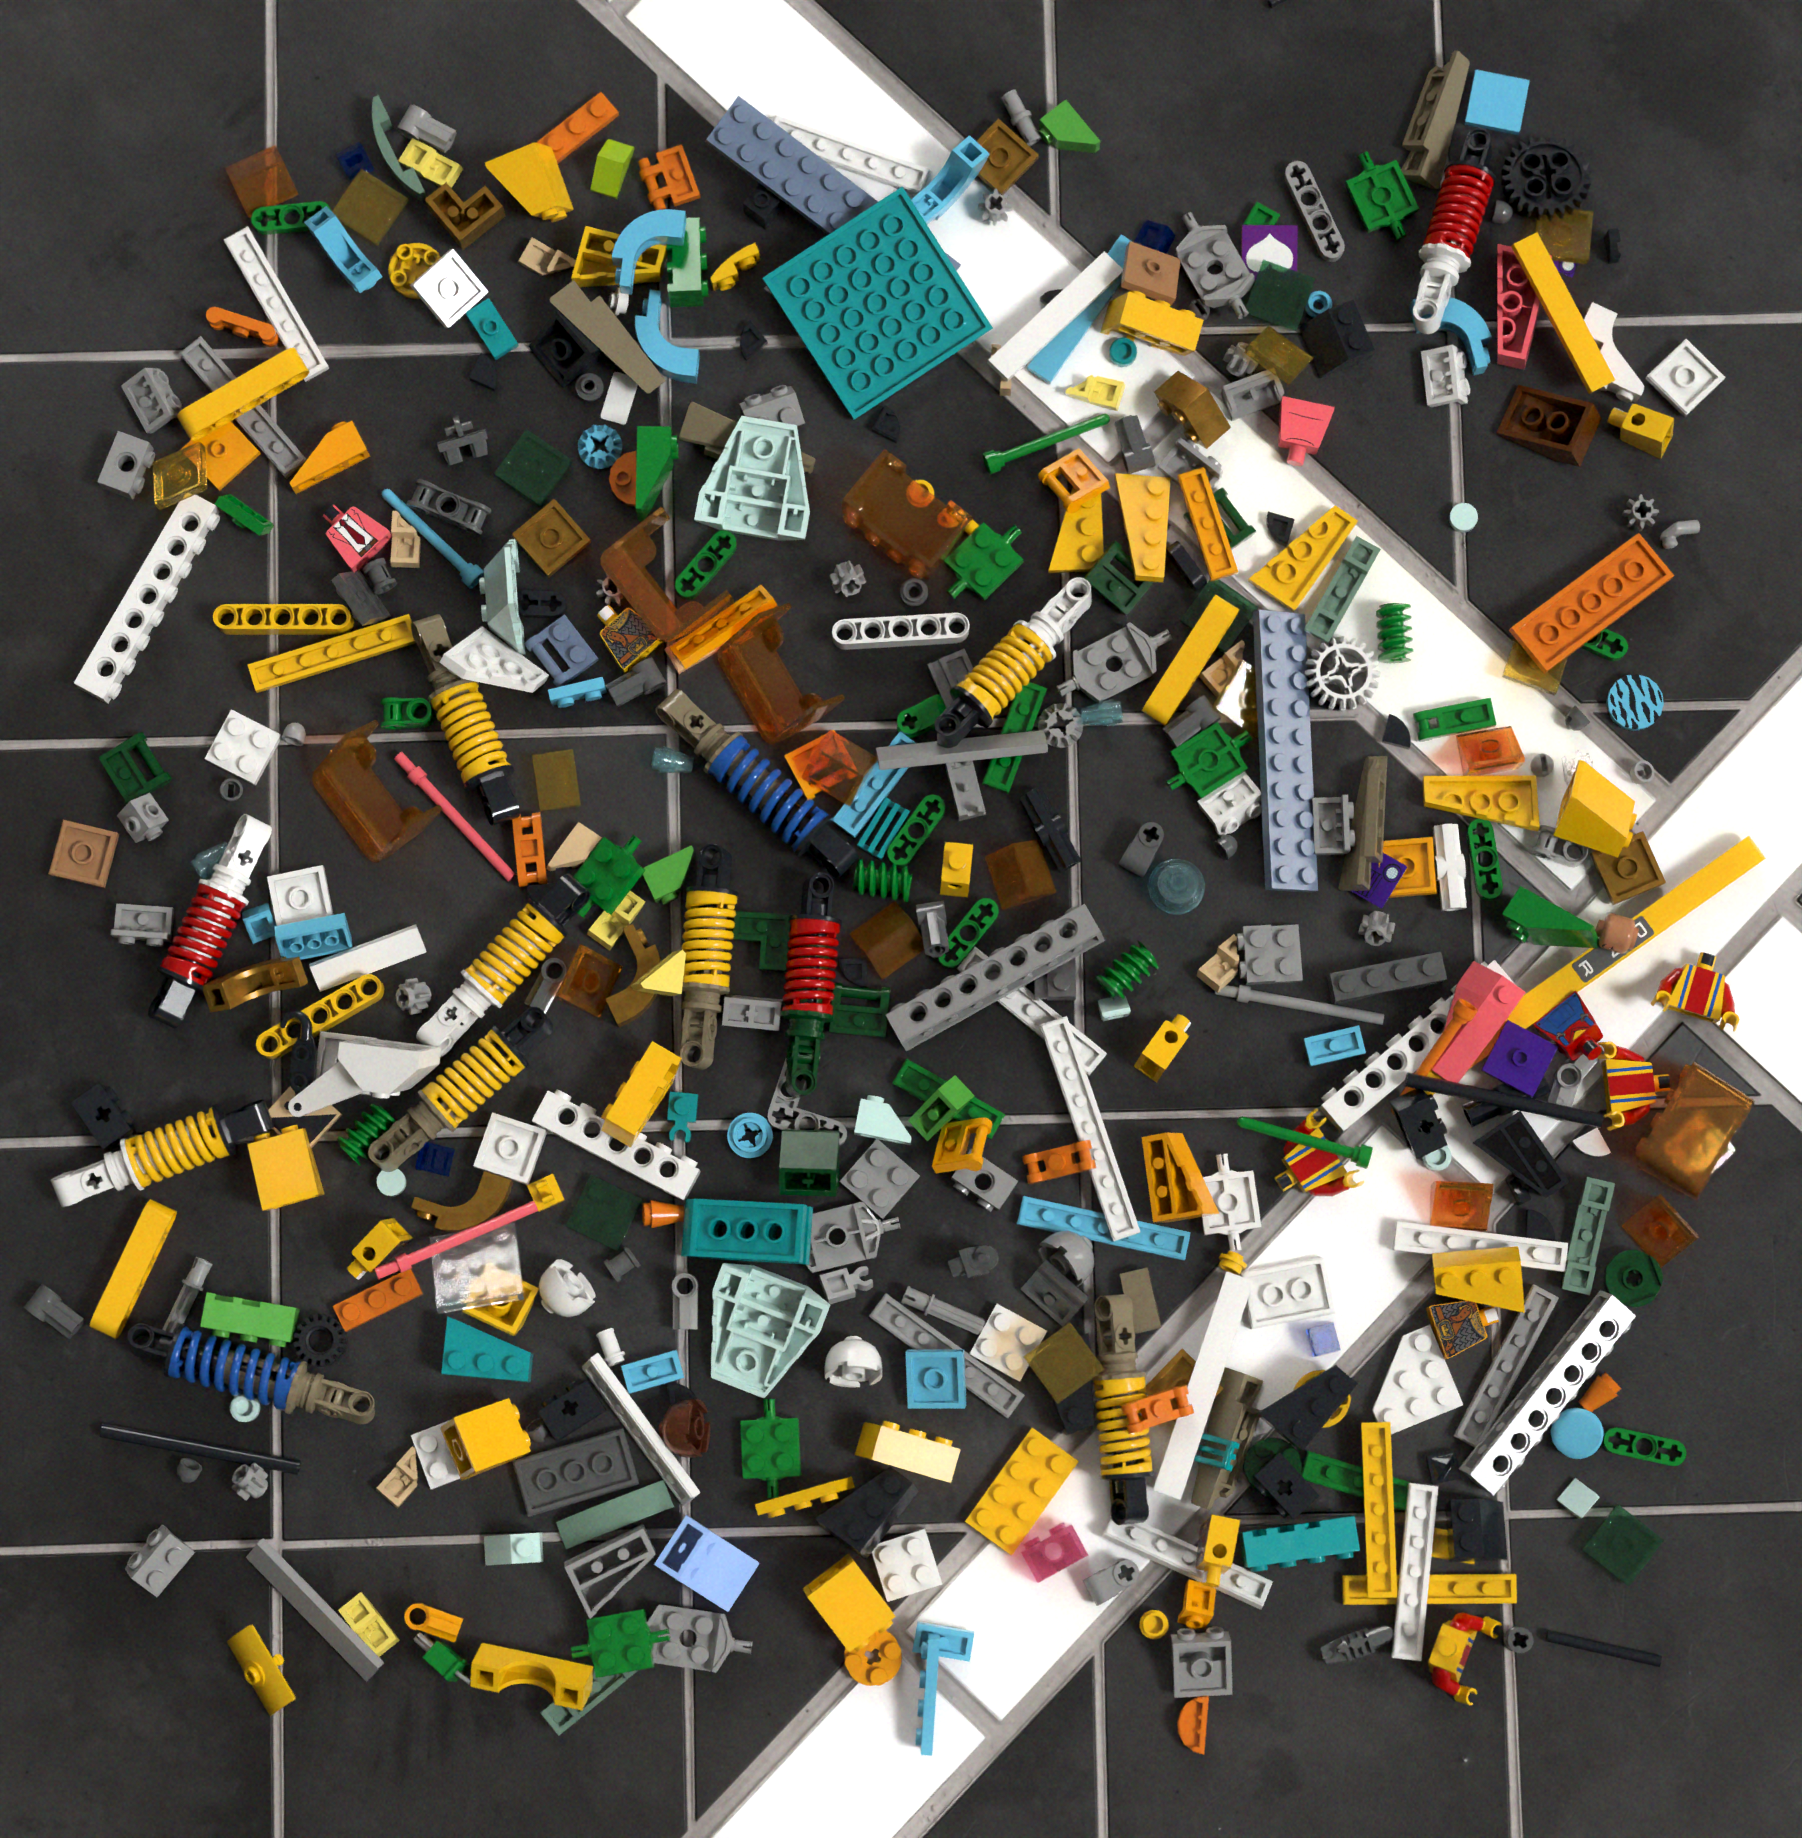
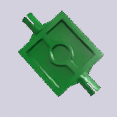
M1368 152L1358 155L1364 171L1359 176L1347 180L1345 186L1367 233L1381 227L1390 226L1396 241L1405 238L1407 234L1402 227L1401 221L1405 217L1417 213L1419 207L1397 160L1385 165L1374 166Z
M983 522L944 560L945 565L957 577V581L946 590L947 593L955 599L967 588L974 591L985 601L1024 563L1023 559L1011 546V543L1021 534V531L1013 525L1001 536Z
M1216 722L1170 752V755L1178 765L1179 774L1166 781V784L1170 786L1171 791H1174V789L1186 782L1193 788L1199 799L1204 798L1248 770L1247 765L1240 756L1239 748L1252 741V737L1245 730V732L1232 739L1225 734L1219 723Z
M633 834L624 847L615 845L606 837H603L573 876L591 893L590 899L584 907L577 911V914L584 918L594 904L612 915L645 872V869L636 862L632 855L639 844L642 843L638 837Z
M763 1399L764 1417L757 1420L740 1421L743 1479L759 1478L767 1481V1498H778V1480L786 1477L801 1476L799 1418L784 1419L775 1416V1399Z
M645 1609L587 1619L588 1644L571 1646V1651L583 1650L582 1652L572 1653L573 1659L590 1655L594 1664L596 1678L655 1668L652 1655L654 1643L670 1641L669 1635L659 1637L670 1634L668 1628L652 1632L647 1624Z

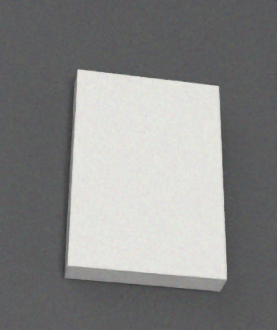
M1325 1257L1240 1273V1276L1254 1281L1246 1303L1251 1329L1336 1313Z

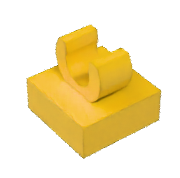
M554 1174L527 1185L538 1212L565 1201Z

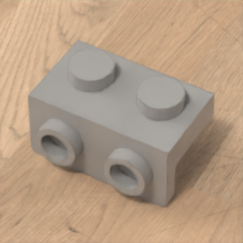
M777 386L771 389V393L762 396L760 394L748 396L744 399L745 402L739 404L743 415L746 417L797 426L805 424L796 392L792 386Z
M1181 437L1177 439L1175 446L1157 467L1159 471L1168 478H1171L1177 485H1179L1177 475L1205 467L1211 489H1213L1223 474L1222 465L1215 458L1204 456L1199 452L1200 448L1190 439L1184 440Z
M1348 794L1341 797L1312 798L1314 854H1348L1350 847L1355 846V832L1350 830L1349 819L1354 818L1353 802H1348Z
M116 903L114 929H111L110 935L118 939L117 943L133 945L135 940L146 941L148 946L162 947L163 942H172L175 909L173 907Z
M162 1524L158 1529L149 1534L146 1544L139 1552H135L129 1558L125 1570L131 1579L158 1597L195 1552Z

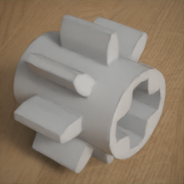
M994 189V193L990 195L983 193L985 203L978 204V210L985 211L982 215V221L989 219L993 221V226H996L997 221L1001 219L1007 222L1008 216L1005 211L1010 212L1013 207L1012 204H1006L1008 194L1006 193L1002 196L998 193L997 189ZM992 204L994 207H996L999 204L1000 210H998L997 208L991 210L990 205Z
M1239 342L1236 347L1231 345L1223 358V361L1228 362L1226 369L1238 377H1245L1246 373L1252 375L1260 359L1255 357L1256 349L1243 342Z
M1640 494L1636 502L1631 499L1627 501L1626 504L1630 510H1625L1622 516L1628 517V527L1632 525L1638 526V530L1642 531L1644 524L1650 527L1654 525L1655 521L1651 516H1656L1659 513V510L1653 509L1654 499L1644 500L1643 495ZM1638 508L1641 509V513H1646L1643 518H1641L1640 513L1636 512Z
M850 561L836 565L834 573L829 575L835 593L842 591L848 597V595L860 592L861 584L866 583L860 564L854 567Z
M607 571V578L604 581L597 580L598 585L602 587V590L596 592L597 596L606 597V606L610 602H616L620 607V600L623 597L630 598V594L625 591V588L630 586V582H622L621 572L617 576H611ZM611 584H615L618 591L616 594H612L609 587Z
M1374 911L1369 916L1363 915L1358 933L1365 935V943L1380 946L1385 941L1391 942L1395 923L1389 922L1388 914Z
M417 978L406 979L405 984L399 985V989L396 992V1002L402 1008V1011L409 1010V1014L412 1015L422 1013V1009L429 1007L431 991L425 982L418 983Z
M254 1462L250 1467L242 1465L233 1474L232 1481L234 1485L232 1489L246 1501L250 1496L258 1498L267 1489L268 1482L266 1478L268 1474Z

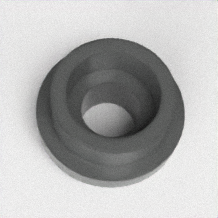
M584 374L576 382V392L585 401H595L603 393V382L595 374ZM589 382L595 385L591 391L584 388Z
M917 578L906 580L900 589L901 599L909 606L923 604L928 597L927 585ZM915 588L919 591V595L911 597L909 591Z

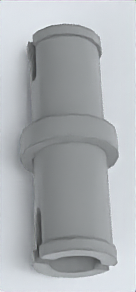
M1011 90L1004 94L1000 99L1012 118L1010 120L1012 126L1017 127L1027 145L1031 146L1037 143L1042 137L1031 120L1032 114L1030 110L1025 109L1016 90Z

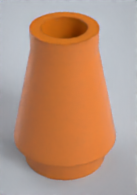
M650 1200L649 1203H643V1226L655 1228L676 1222H684V1206Z
M1605 1372L1601 1376L1597 1375L1578 1402L1584 1409L1593 1412L1617 1397L1616 1393L1621 1390V1387Z

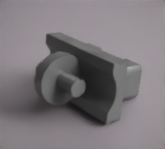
M459 416L453 417L454 426L445 428L447 436L456 433L458 436L437 442L439 452H443L448 465L463 461L459 447L470 444L473 458L488 454L486 428L464 434L463 431L474 428L472 421L461 423Z
M989 1245L969 1247L959 1250L961 1257L949 1260L948 1264L953 1277L967 1275L968 1278L989 1274V1270L998 1264L999 1256L996 1249Z

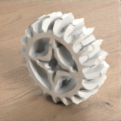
M1345 636L1340 637L1339 644L1332 637L1329 641V647L1324 642H1321L1319 644L1320 651L1313 649L1311 652V656L1315 660L1308 659L1306 665L1312 669L1306 670L1304 675L1308 678H1313L1306 682V686L1309 688L1316 687L1311 692V696L1316 697L1320 694L1322 696L1318 702L1320 705H1323L1326 700L1330 701L1329 710H1333L1335 704H1339L1340 712H1344L1348 703L1349 708L1353 711L1357 708L1356 701L1364 706L1367 703L1364 696L1368 698L1374 696V692L1370 688L1377 689L1379 687V682L1374 679L1379 678L1381 672L1372 670L1379 665V661H1370L1369 659L1373 657L1374 651L1371 650L1365 654L1363 651L1367 644L1363 642L1359 648L1356 647L1357 639L1354 637L1351 639L1350 644H1346ZM1340 653L1353 656L1360 664L1348 663ZM1332 655L1333 670L1321 676V663ZM1338 667H1340V669H1342L1343 672H1348L1346 680L1343 679L1342 675H1335L1339 671ZM1364 672V685L1353 693L1352 678ZM1325 684L1337 685L1345 695L1332 692Z

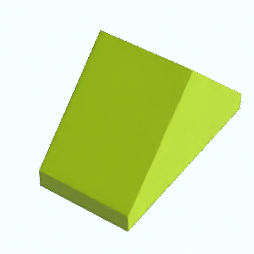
M611 139L606 141L597 155L590 188L592 192L617 199L634 152V147Z

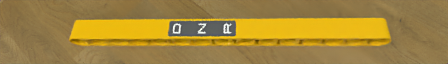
M1746 837L1633 917L1635 927L1639 928L1633 950L1628 949L1626 953L1620 954L1600 946L1588 949L1523 995L1506 1021L1509 1020L1527 1029L1574 991L1579 992L1765 860L1766 857L1751 837ZM1505 1022L1470 1068L1489 1056ZM1430 1071L1427 1077L1444 1080L1433 1071ZM1424 1091L1427 1095H1429V1094L1434 1095V1094H1435V1093H1433V1092Z

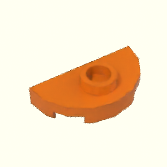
M636 451L625 453L619 457L611 467L609 476L613 494L624 504L636 507Z
M1200 1696L1188 1701L1181 1709L1177 1720L1178 1734L1183 1744L1193 1752L1203 1755L1205 1751L1209 1696Z

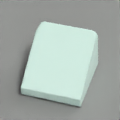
M1115 996L1114 999L1110 997L1098 1000L1100 1016L1103 1021L1127 1017L1131 1012L1126 996L1124 999Z
M1574 1478L1557 1498V1501L1578 1519H1582L1599 1499V1496Z

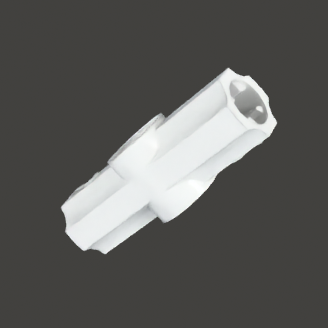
M1451 823L1433 826L1436 854L1434 856L1436 881L1439 883L1441 911L1466 909L1467 902L1464 888L1466 866L1464 855L1461 854L1458 824Z

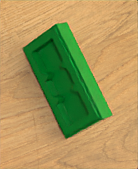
M232 494L219 496L214 504L232 516V521L242 528H249L259 536L269 534L274 527L272 522Z

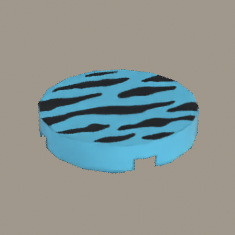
M1638 674L1626 675L1617 680L1609 690L1606 700L1608 712L1613 722L1621 728L1630 731H1638L1653 725L1661 715L1664 705L1663 695L1658 685L1650 678Z

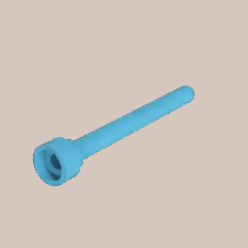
M390 489L382 491L383 499L460 571L464 584L471 589L479 583V578L484 577V571L478 565L468 564Z

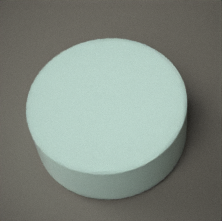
M1468 503L1457 504L1449 514V523L1458 532L1472 530L1478 520L1476 509Z
M1444 1146L1423 1156L1422 1161L1429 1170L1441 1171L1449 1166L1452 1154L1448 1146Z
M399 1169L392 1172L381 1171L377 1177L378 1189L387 1196H397L406 1187V1177Z
M244 1393L233 1398L230 1404V1411L236 1420L250 1422L259 1415L260 1403L257 1398L248 1401L244 1397Z

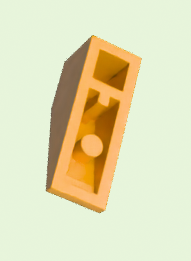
M343 421L334 425L331 428L332 431L324 436L290 481L295 494L370 457L352 421L348 423Z

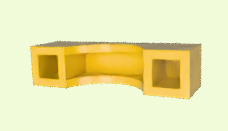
M482 1643L471 1663L470 1687L500 1692L502 1689L514 1684H533L547 1690L553 1697L554 1705L583 1710L592 1691L594 1666Z

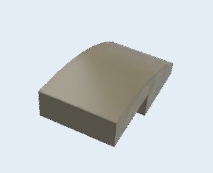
M1148 1268L1120 1274L1123 1293L1128 1295L1133 1303L1132 1314L1135 1334L1161 1328Z

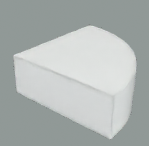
M1598 1128L1571 1141L1578 1151L1590 1156L1600 1157L1611 1153Z

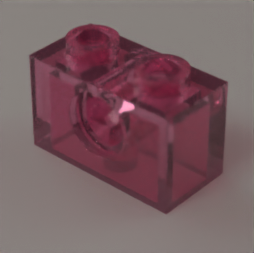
M1064 1522L1048 1530L1051 1534L1049 1537L1040 1540L1037 1536L1023 1544L1025 1550L1020 1553L1037 1583L1088 1556L1072 1524L1066 1527ZM1052 1542L1057 1543L1061 1548V1554L1055 1560H1051L1045 1555V1547Z

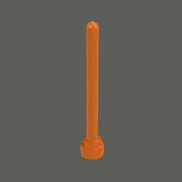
M1458 999L1452 1008L1454 1011L1452 1013V1020L1414 1074L1428 1075L1461 1025L1472 1021L1478 1010L1474 1005L1464 999ZM1405 1087L1399 1096L1415 1090V1088Z

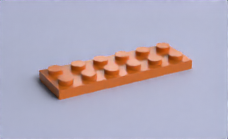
M1638 533L1511 627L1509 632L1545 674L1670 581L1674 574L1641 534Z

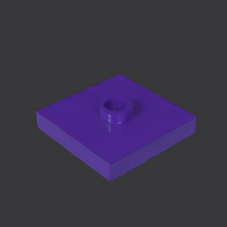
M1507 1020L1481 1072L1532 1098L1559 1046Z

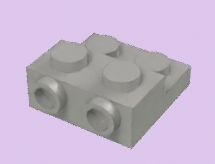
M1298 924L1243 926L1241 933H1237L1238 950H1243V961H1239L1240 978H1245V985L1303 981Z
M1210 1627L1206 1629V1633H1195L1193 1629L1183 1628L1178 1630L1177 1634H1171L1174 1698L1232 1695V1658L1229 1631L1224 1632L1221 1627Z

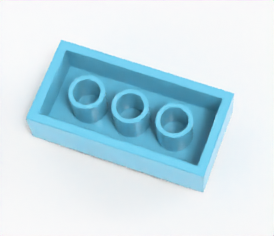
M345 913L274 926L275 939L281 957L293 958L299 956L300 960L339 953L353 948Z

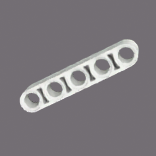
M961 613L843 619L834 624L832 639L836 647L844 650L954 644L963 642L968 637L970 624L967 617ZM958 622L965 629L959 634H954L949 630V626L952 623ZM925 624H932L937 631L929 636L923 634L921 628ZM900 625L905 626L909 632L904 637H897L893 633L894 628ZM870 627H876L881 634L875 639H870L865 635V631ZM841 629H848L853 635L848 640H841L837 637V633Z

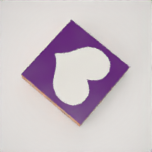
M1298 225L1241 226V258L1250 274L1253 273L1254 282H1297Z

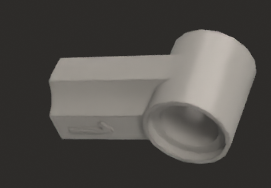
M416 105L409 106L397 127L398 132L408 139L420 140L444 153L451 148L457 134L456 130L431 118L428 112Z
M679 1274L672 1282L673 1329H698L699 1282L692 1274ZM683 1278H689L693 1282V1290L686 1295L678 1290V1283Z

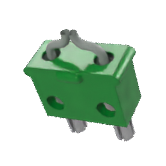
M417 1634L420 1639L415 1637L414 1641L427 1652L422 1658L435 1668L447 1682H457L460 1678L467 1684H470L471 1680L464 1673L470 1667L467 1660L459 1656L445 1642H434L426 1634Z

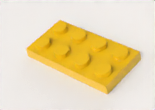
M1031 1428L965 1522L1012 1556L1079 1461L1037 1430Z

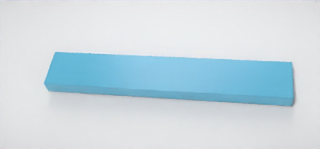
M1121 234L1108 252V255L1123 269L1126 246L1131 240ZM1122 275L1032 359L1027 370L1050 385L1121 285Z
M1026 1196L1022 1198L1017 1225L1054 1233L1068 1230L1080 1236L1083 1235L1091 1241L1183 1261L1186 1258L1191 1232L1137 1221L1140 1233L1113 1242L1103 1213Z

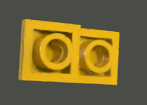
M756 243L739 250L720 265L710 278L713 291L717 289L724 291L732 288L735 282L739 281L738 269L748 270L754 267L757 261H760V253Z

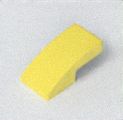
M413 138L398 160L400 164L408 169L413 167L417 175L438 187L447 183L452 188L463 171L460 164L438 154L434 148Z
M629 891L612 915L603 911L589 928L587 935L610 951L624 933L623 928L631 924L646 901L632 891Z
M362 1592L338 1610L351 1629L358 1634L378 1657L400 1641Z

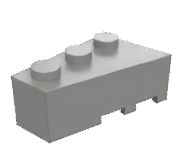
M643 1523L564 1562V1567L589 1619L656 1555L654 1545Z

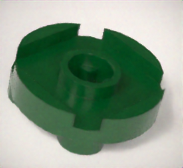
M1626 1250L1615 1255L1604 1270V1285L1607 1293L1612 1294L1627 1307H1641L1652 1302L1657 1296L1660 1286H1662L1663 1275L1660 1265L1652 1256L1639 1250ZM1631 1270L1634 1274H1639L1641 1277L1637 1281L1638 1286L1636 1287L1626 1282V1278L1629 1277L1628 1272Z
M1267 1438L1258 1441L1248 1450L1243 1464V1471L1247 1481L1257 1492L1259 1491L1253 1485L1256 1480L1252 1476L1265 1465V1462H1268L1279 1452L1301 1475L1302 1463L1299 1453L1287 1441L1279 1438ZM1279 1481L1277 1483L1280 1487L1277 1491L1279 1494L1289 1492V1482L1282 1483Z

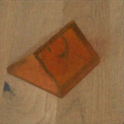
M276 145L225 168L248 218L259 207L275 206L299 195Z
M1511 726L1456 735L1463 776H1480L1519 769L1525 762L1524 754Z
M829 730L815 748L801 778L850 807L877 763V757L834 731Z
M1039 839L1012 843L985 856L1002 910L1056 893Z
M896 902L890 904L849 934L882 980L924 951L923 938L911 918Z
M580 944L557 994L559 1001L600 1018L607 1003L606 998L610 996L623 966Z
M1449 1181L1433 1182L1430 1190L1429 1225L1462 1230L1487 1231L1493 1184Z
M1661 1194L1652 1197L1622 1225L1647 1255L1652 1256L1658 1262L1660 1268L1699 1238L1698 1234Z

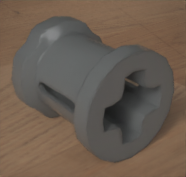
M384 558L376 559L362 568L364 573L368 574L374 586L373 592L376 595L385 593L397 585L396 579L391 578L385 566L386 561Z
M627 1245L613 1259L603 1261L617 1282L621 1281V1276L632 1268H639L641 1266Z
M1514 1626L1505 1632L1504 1644L1510 1651L1525 1653L1532 1648L1533 1636L1528 1629ZM1515 1633L1524 1635L1525 1638L1521 1641L1522 1647L1520 1645H1513Z

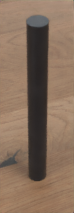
M1547 1630L1546 1642L1660 1667L1661 1655Z

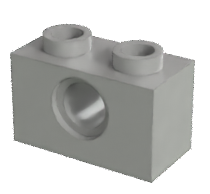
M118 431L97 481L101 488L133 500L136 493L139 494L144 486L145 478H143L146 468H150L153 464L155 452H153L154 448L148 441ZM128 461L135 462L134 468L131 471H122L124 463Z
M984 1157L982 1169L979 1171H971L969 1169L955 1171L951 1177V1180L955 1182L953 1187L966 1196L970 1192L978 1197L977 1203L989 1212L993 1208L999 1211L1018 1183V1180ZM980 1175L988 1176L991 1180L990 1188L987 1190L978 1189L975 1185V1179Z

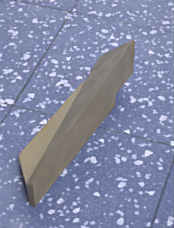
M1458 50L1452 52L1450 61L1442 68L1436 65L1429 71L1402 143L1404 148L1411 151L1401 169L1405 179L1432 189H1439L1470 64L1469 60Z
M573 280L550 298V302L646 393H651L666 382L601 296L590 302Z
M691 402L679 439L705 445L704 454L719 459L738 422L695 402ZM801 452L804 472L813 473L815 458Z
M1387 756L1365 758L1354 818L1352 819L1350 829L1355 832V846L1350 847L1349 853L1345 854L1339 883V890L1370 891L1371 863H1382Z
M1225 1367L1220 1381V1385L1224 1389L1214 1398L1206 1434L1240 1443L1238 1449H1234L1233 1454H1236L1235 1460L1231 1459L1232 1471L1199 1463L1191 1499L1192 1504L1211 1510L1216 1499L1219 1497L1227 1498L1234 1492L1259 1421L1256 1413L1261 1410L1253 1408L1252 1405L1263 1384V1380ZM1204 1441V1446L1226 1451L1227 1446ZM1203 1451L1201 1457L1220 1462L1224 1458Z

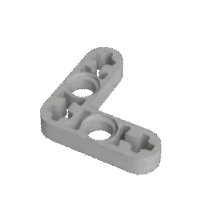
M785 1059L768 1110L767 1117L770 1125L781 1131L782 1129H790L788 1127L791 1125V1122L782 1120L781 1124H777L776 1118L772 1114L773 1112L778 1113L780 1109H784L785 1115L793 1118V1112H796L799 1115L795 1120V1129L791 1130H800V1121L805 1117H810L816 1123L814 1130H820V1121L826 1122L824 1128L828 1130H833L834 1126L839 1127V1133L843 1134L842 1138H839V1146L844 1144L847 1139V1130L841 1122L797 1108L800 1098L786 1097L781 1093V1087L786 1081L787 1063ZM796 1078L795 1084L797 1088L803 1091L805 1079L802 1078L799 1081Z

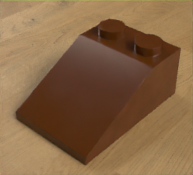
M1518 385L1497 434L1555 461L1580 467L1602 418L1593 403Z

